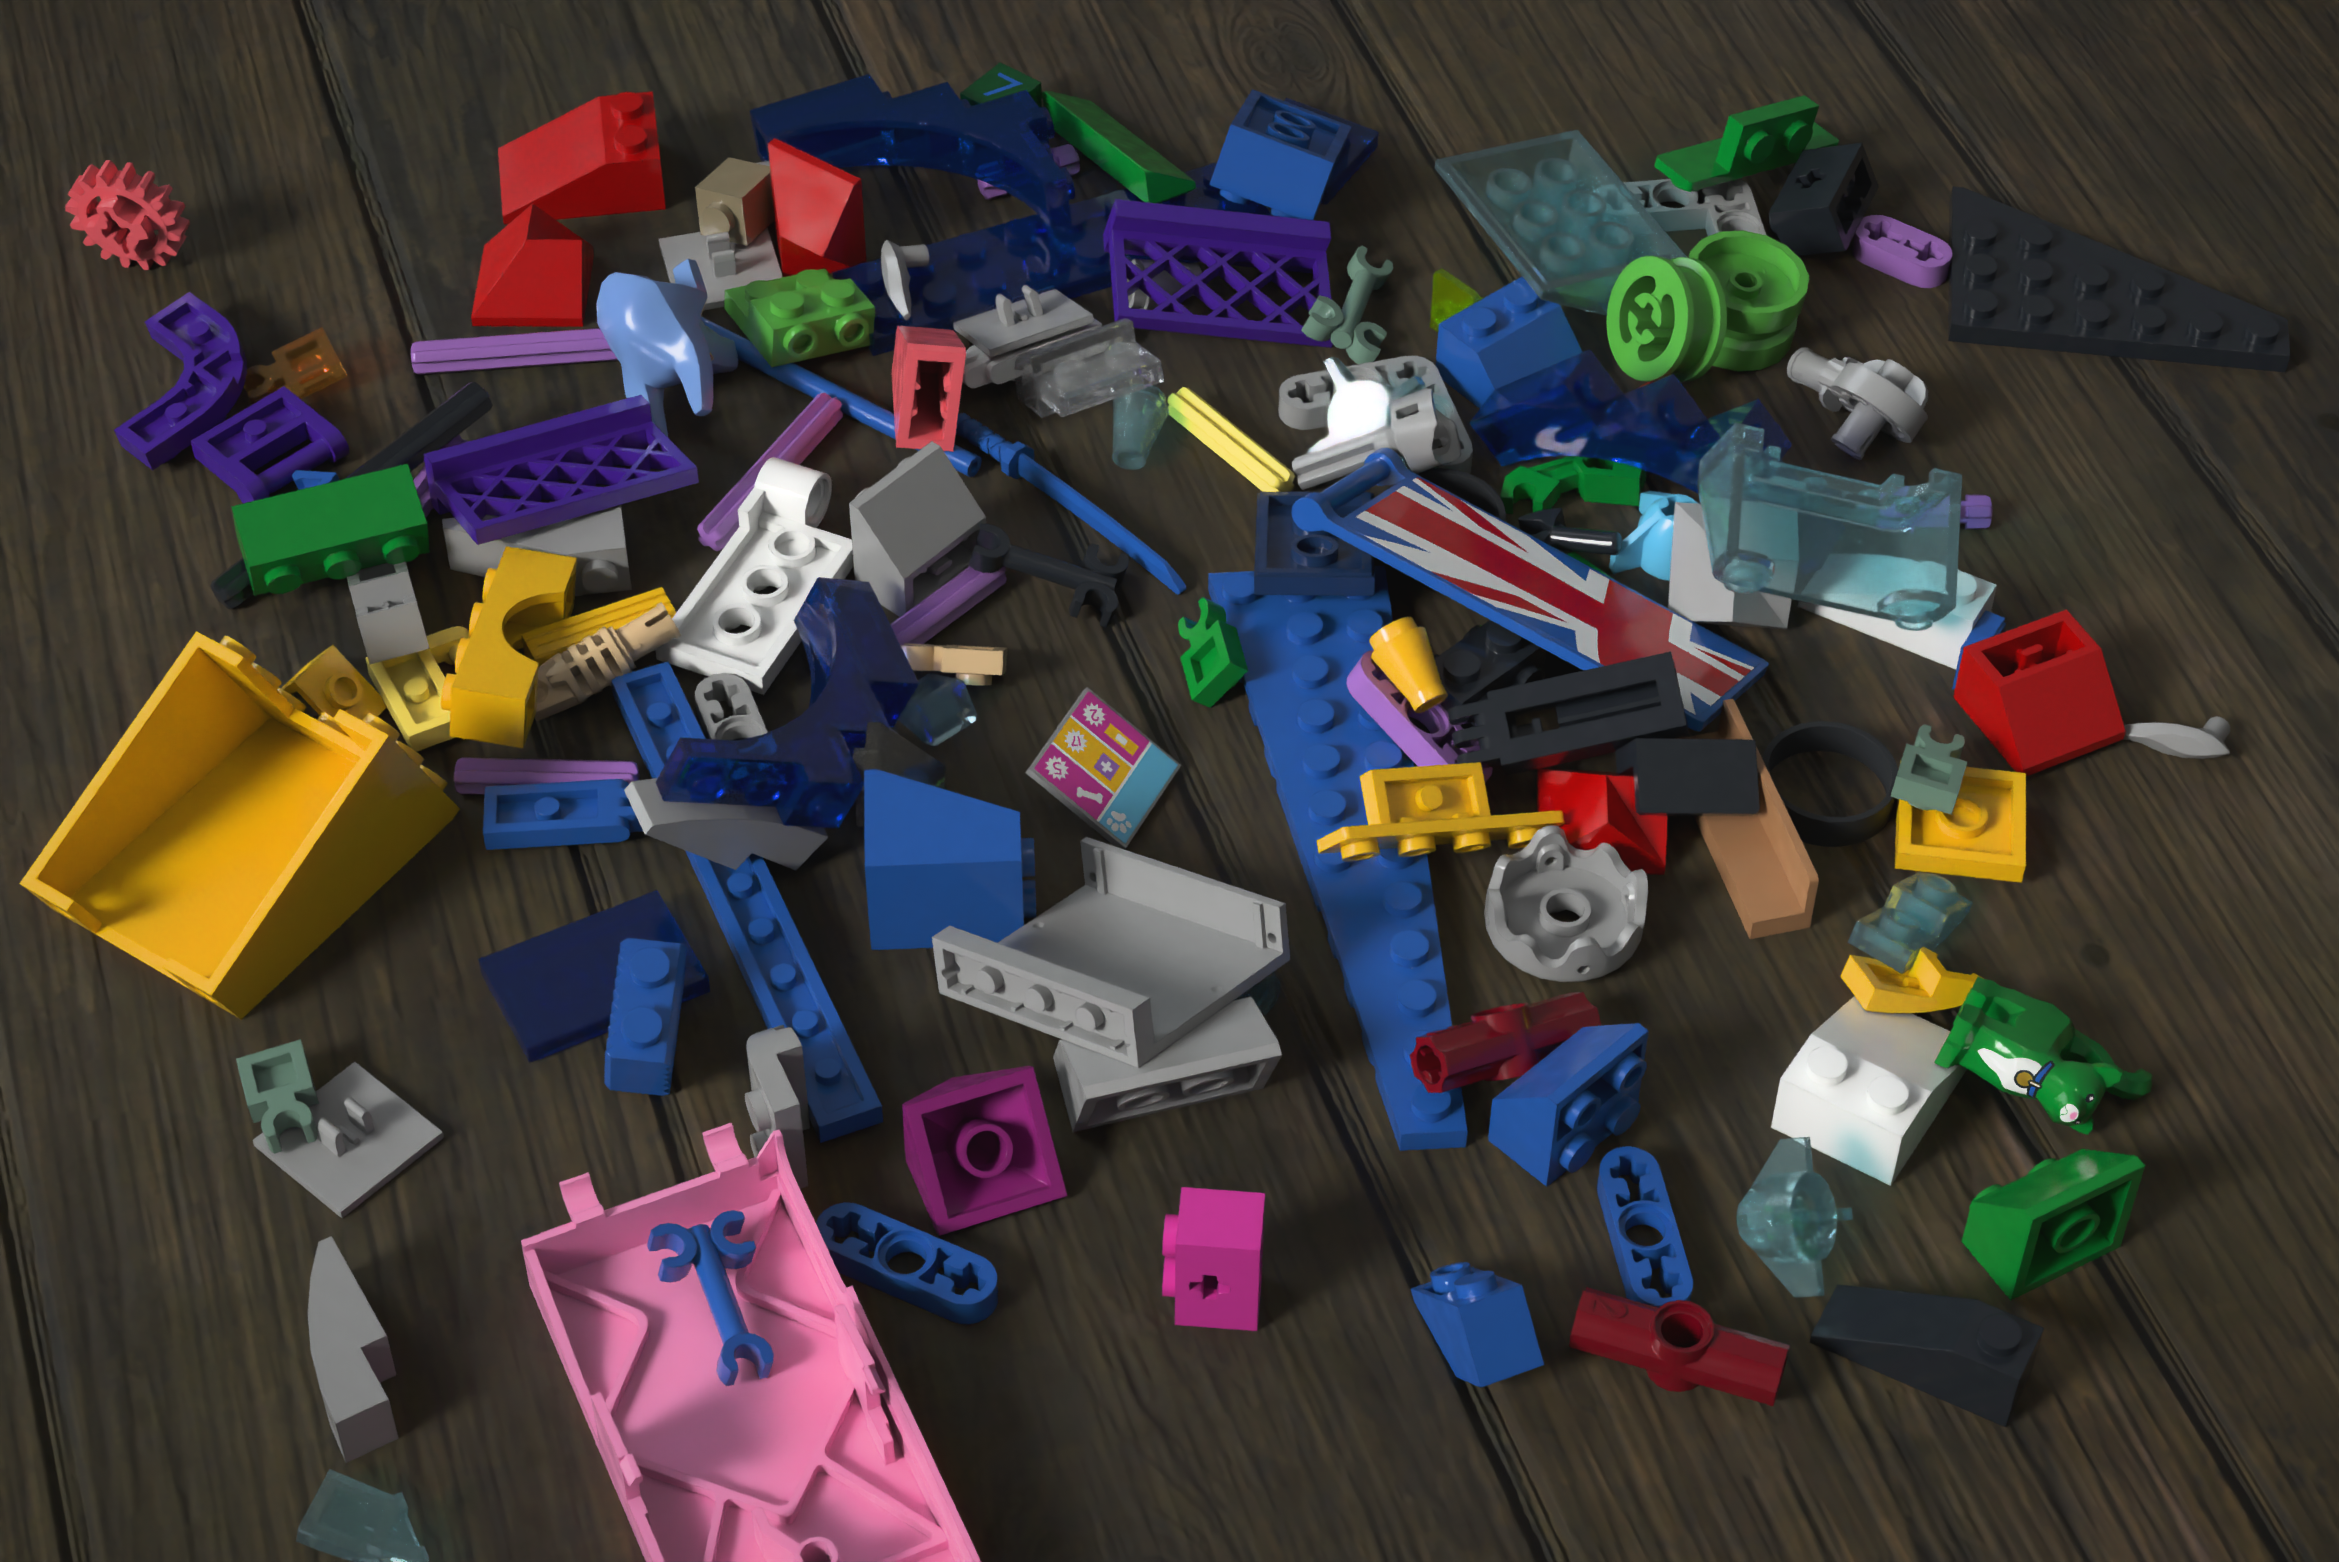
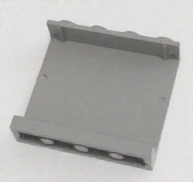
M1088 837L1080 841L1085 885L998 943L952 926H948L932 936L940 994L1137 1068L1144 1065L1290 960L1285 903Z

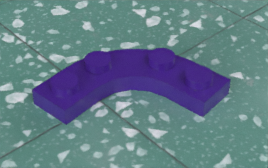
M188 292L145 321L151 338L184 363V370L176 385L159 400L114 429L121 447L152 471L163 463L170 461L179 452L190 446L191 440L224 422L228 412L238 400L246 381V356L233 326L220 313L191 292Z

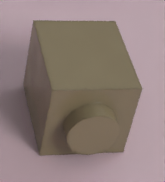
M728 157L695 187L700 233L703 236L728 232L730 242L748 246L774 222L770 166Z

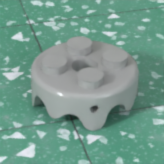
M1545 826L1533 835L1530 843L1523 850L1513 855L1504 854L1497 860L1486 893L1484 910L1486 930L1499 953L1523 972L1541 979L1558 982H1583L1603 977L1620 968L1630 959L1641 941L1647 908V875L1643 869L1631 872L1621 860L1615 848L1608 843H1600L1595 849L1580 850L1568 843L1564 830L1559 826ZM1569 910L1576 913L1580 918L1573 922H1561L1552 918L1549 913Z

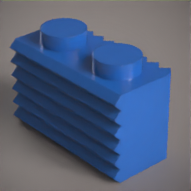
M626 938L620 942V954L618 955L615 990H613L610 1026H608L605 1050L604 1084L609 1090L658 1096L670 1094L685 980L686 946L680 943Z

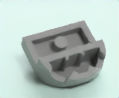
M780 1025L752 1034L747 1040L746 1047L751 1091L745 1093V1102L750 1119L756 1130V1133L750 1134V1143L756 1158L772 1132L780 1129L789 1164L801 1189L808 1186L803 1130L810 1128L802 1044L791 1027L784 1028V1025Z

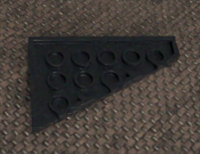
M1952 187L1949 202V246L1952 249V260L1949 270L1948 341L2286 373L2290 359L2288 319L1964 187Z

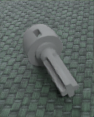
M1425 388L1391 400V425L1374 429L1363 435L1297 457L1292 461V468L1297 475L1298 485L1304 490L1348 475L1364 466L1367 456L1380 448H1389L1394 450L1399 457L1402 455L1410 469L1415 474H1419L1454 462L1461 457L1460 440L1455 422L1435 408L1432 389ZM1442 444L1443 446L1441 448L1433 449L1434 446Z

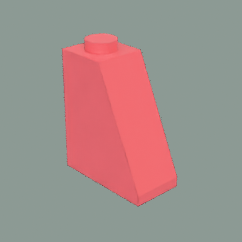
M897 326L891 373L896 448L922 449L933 441L941 446L943 451H954L966 359V347L954 330Z

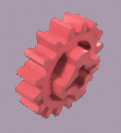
M106 160L101 169L93 164L89 165L84 174L78 176L68 195L71 198L65 206V211L75 215L70 224L71 228L87 233L82 243L85 246L99 245L103 248L101 258L105 260L110 258L112 254L120 257L121 265L124 268H128L133 260H136L143 270H150L154 261L161 266L167 265L171 256H176L187 237L185 232L190 225V221L180 216L186 207L184 202L171 201L169 199V195L173 190L170 185L158 187L153 183L155 173L149 170L142 177L136 174L134 165L130 162L126 163L122 171L118 170L111 160ZM97 196H100L101 201L97 202ZM154 230H158L159 234L155 235Z

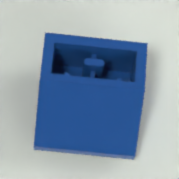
M1639 1023L1582 1027L1492 1099L1488 1141L1546 1187L1567 1170L1571 1173L1579 1170L1589 1160L1597 1145L1612 1133L1614 1135L1624 1133L1636 1120L1641 1108L1638 1102L1641 1080L1647 1068V1063L1644 1060L1649 1030Z

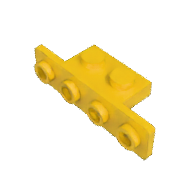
M1481 762L1374 769L1360 776L1368 825L1342 827L1317 840L1319 854L1341 852L1342 861L1345 862L1374 858L1380 855V849L1397 848L1399 857L1428 854L1436 850L1435 845L1452 844L1455 853L1472 852L1490 847L1491 840L1507 839L1508 848H1525L1539 829L1549 825L1560 826L1565 821L1562 810L1491 816Z

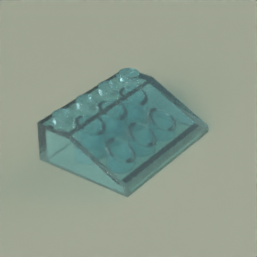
M1578 130L1436 159L1434 169L1541 300L1607 316L1608 302L1613 286L1620 273L1632 261L1644 256H1660L1669 260L1687 257Z

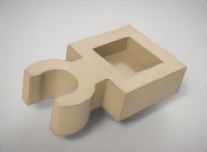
M904 643V645H901V670L956 673V684L982 686L992 685V675H1003L1006 672L1007 648L945 646Z

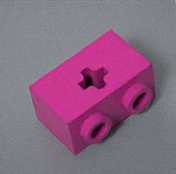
M1181 1187L1179 1215H1165L1162 1255L1165 1256L1162 1296L1175 1297V1325L1257 1331L1263 1268L1265 1193Z

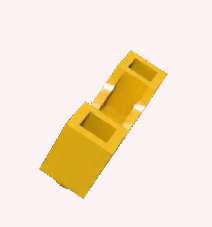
M506 546L498 568H488L483 586V603L475 602L472 608L469 624L470 638L461 637L455 660L456 674L447 673L443 684L441 709L450 711V737L524 748L537 710L539 663L517 652V650L523 648L521 633L571 616L575 599L577 558Z

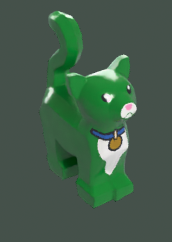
M1977 977L1973 987L1966 996L1953 1022L1954 1026L1934 1062L1944 1068L1961 1065L2003 1092L2038 1100L2052 1122L2069 1126L2077 1132L2086 1135L2093 1130L2094 1120L2092 1114L2100 1104L2105 1091L2123 1099L2136 1100L2151 1092L2152 1088L2151 1073L2142 1068L2134 1073L2119 1068L2102 1045L2076 1030L2071 1019L2054 1004L2032 998L2014 989L2000 986L1993 980Z

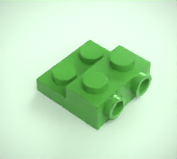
M825 268L804 270L796 275L768 281L757 280L745 286L725 290L724 309L771 367L873 345L875 306L851 278L835 280Z

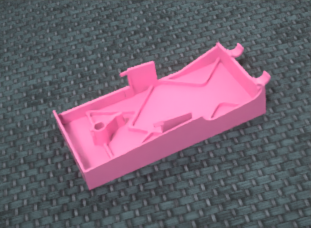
M732 1123L702 1132L706 1150L715 1172L606 1210L603 1209V1206L597 1199L589 1172L559 1182L562 1197L572 1222L521 1240L529 1286L646 1562H981L853 1286H845L792 1172L780 1129L773 1131L757 1157L747 1160L746 1155L742 1153L738 1145ZM735 1210L743 1212L745 1217L740 1234L726 1236L725 1238L735 1244L754 1241L756 1250L752 1262L746 1267L740 1269L725 1268L749 1333L764 1338L771 1345L774 1358L768 1378L760 1379L753 1362L745 1358L735 1359L739 1369L735 1383L731 1386H725L719 1379L716 1371L723 1343L694 1265H692L688 1275L680 1281L662 1282L658 1277L662 1259L676 1257L678 1254L670 1249L649 1251L647 1243L651 1230L660 1224H678L686 1229L698 1224H705L711 1228L714 1219L718 1215L726 1211Z

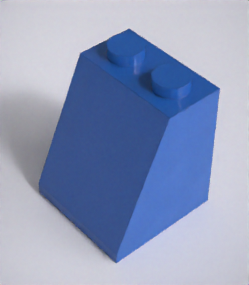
M878 769L864 770L865 878L871 950L933 948L932 936L948 926L998 943L1024 926V918H1036L1035 880H1022V877L1035 876L1034 838H1021L1019 811Z

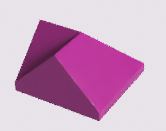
M1033 1066L953 1077L902 1104L906 1163L935 1231L939 1236L1067 1196Z

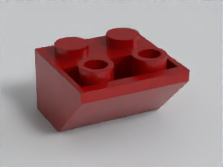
M2067 609L1964 647L1953 698L2015 772L2026 773V776L2124 739L2126 730L2102 649Z

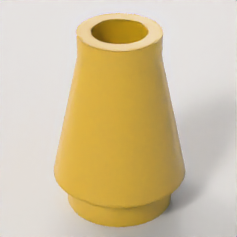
M1404 617L1389 623L1371 636L1369 642L1374 650L1371 654V659L1410 702L1415 713L1425 712L1447 698L1448 694L1442 685L1425 627H1417L1412 617Z

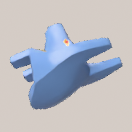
M686 259L673 269L675 283L655 281L642 275L615 272L607 276L602 282L596 303L597 324L610 349L621 363L626 398L642 395L650 403L652 422L667 437L668 432L663 407L664 388L683 384L694 414L705 416L712 411L713 374L732 372L738 366V355L734 341L720 336L701 320L708 295L696 260Z

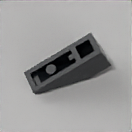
M1837 1284L1811 1334L1809 1343L2006 1427L2031 1375L2044 1328L1976 1299Z

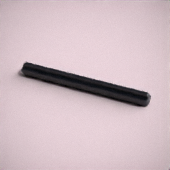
M476 382L468 383L346 478L408 464L410 472H412L425 462L423 454L443 448L488 413L493 406L489 398L490 395ZM243 557L215 578L210 585L217 600L230 610L236 609L254 595Z

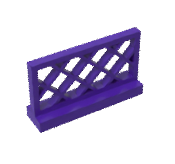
M1115 199L1103 233L1104 252L1110 253L1115 326L1331 348L1333 345L1331 339L1322 342L1313 340L1301 331L1304 325H1300L1289 315L1300 305L1309 312L1319 295L1331 299L1326 254L1331 241L1330 223ZM1125 254L1149 256L1155 262L1141 271L1125 257ZM1177 260L1203 262L1209 268L1196 277ZM1231 265L1255 267L1262 274L1252 282H1249ZM1163 270L1167 271L1184 286L1172 296L1152 280ZM1284 271L1312 273L1313 281L1303 288ZM1216 276H1220L1237 291L1227 301L1223 300L1206 285ZM1271 281L1291 297L1280 307L1260 291L1261 288ZM1140 289L1159 306L1153 310L1129 308L1128 296ZM1194 294L1213 311L1207 316L1195 315L1181 303ZM1248 300L1267 317L1262 321L1247 320L1235 308Z
M642 395L423 454L431 505L439 515L450 512L477 545L699 483L696 465L652 422L650 403ZM621 465V466H630L631 468H630V469H626V468H617V467H613V466ZM650 469H659L663 471L655 472L650 471ZM565 480V481H575L576 483H575V484H568V483H559V482ZM596 484H603V485H610V486L597 487V486H595V485H596ZM506 496H517V497H521V498L518 500V499H508V498H502V497H506ZM542 499L554 500L553 502L549 503L540 502ZM486 515L500 516L482 521Z

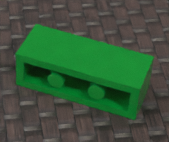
M408 464L231 506L237 540L254 596L268 592L284 594L297 589L301 584L325 578L344 579L355 575L361 569L385 563L392 565L402 562L408 563L418 555L430 552L427 521Z

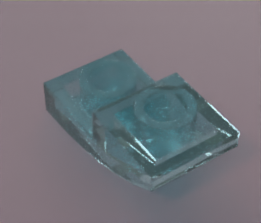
M1918 872L1893 885L1884 907L1857 920L1848 943L1903 974L1912 968L1923 946L1933 951L1951 934L1969 913L1973 902L1956 893V887L1947 879L1932 873L1922 874Z

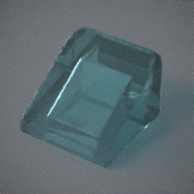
M932 673L927 674L891 696L885 702L887 710L930 746L941 744L977 720V713L964 681Z

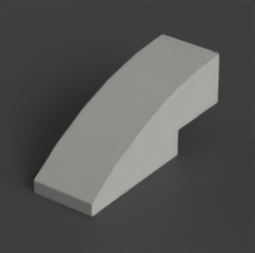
M406 562L394 565L385 563L361 569L355 575L347 577L369 664L430 649Z
M689 775L632 781L624 789L645 835L734 870L752 853L797 870L828 838L807 794L776 783L744 777Z
M330 1236L318 1242L310 1277L308 1324L311 1355L329 1424L347 1463L399 1439L389 1399L380 1384L396 1376V1371L387 1335L334 1239Z

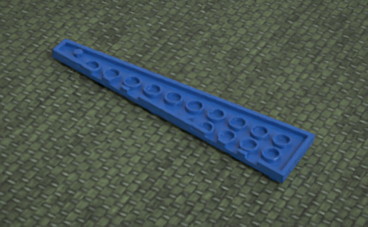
M1385 565L1375 566L1374 596L1254 595V571L1208 573V591L1211 600L1224 607L1226 623L1236 627L1249 670L1240 678L1239 682L1244 685L1249 699L1250 715L1254 726H1258L1264 743V755L1270 773L1276 779V791L1318 912L1321 911L1333 957L1338 959L1344 977L1345 993L1350 1007H1354L1360 1023L1362 1042L1369 1062L1376 1070L1375 1080L1399 1150L1466 1147L1468 1131L1461 1087L1442 1093H1428L1425 1085L1414 1077L1410 1054L1416 1046V1037L1452 1026L1427 854L1399 857L1397 848L1380 849V855L1374 858L1345 862L1342 861L1341 852L1319 854L1317 840L1342 827L1368 825L1360 781L1362 774L1374 769L1414 767V762L1352 697L1347 687L1349 673L1364 653L1373 650L1369 642L1371 636L1393 622Z

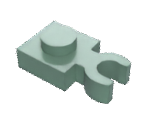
M1924 724L1919 728L1914 746L1906 744L1890 797L1907 801L1918 809L1937 810L1952 815L1967 765V761L1960 759L1965 739L1962 735L1955 734L1952 743L1943 744L1936 742L1930 737L1932 726Z
M301 1039L236 1058L253 1123L261 1121V1128L269 1149L274 1154L281 1152L280 1135L291 1127L302 1128L308 1143L316 1141L318 1130L309 1106L319 1104Z

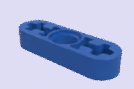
M1625 1146L1611 1150L1603 1157L1600 1163L1597 1194L1627 1299L1658 1308L1671 1301H1691L1693 1277L1657 1160L1647 1151L1637 1147ZM1629 1175L1633 1183L1639 1184L1637 1201L1629 1203L1630 1192L1627 1182L1624 1178H1618V1176ZM1635 1225H1648L1657 1229L1661 1233L1663 1240L1652 1246H1642L1631 1241L1626 1235V1231ZM1660 1267L1659 1279L1662 1289L1665 1293H1670L1671 1297L1660 1298L1657 1290L1650 1288L1653 1269Z
M845 1202L830 1206L820 1214L816 1221V1225L838 1272L959 1324H974L983 1321L993 1313L997 1306L998 1284L996 1270L990 1261L978 1254L856 1203ZM851 1231L857 1232L859 1239L848 1237L843 1244L835 1242V1236L845 1238ZM869 1250L874 1252L873 1258H869ZM903 1252L916 1253L926 1261L922 1268L910 1274L897 1273L887 1265L892 1257ZM941 1267L944 1268V1276L938 1273ZM970 1282L978 1284L979 1290L969 1288L965 1291L964 1295L955 1294V1287L964 1289Z

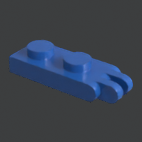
M622 779L485 787L483 836L486 850L622 842L629 838L630 832H640L643 830L624 791L629 783Z

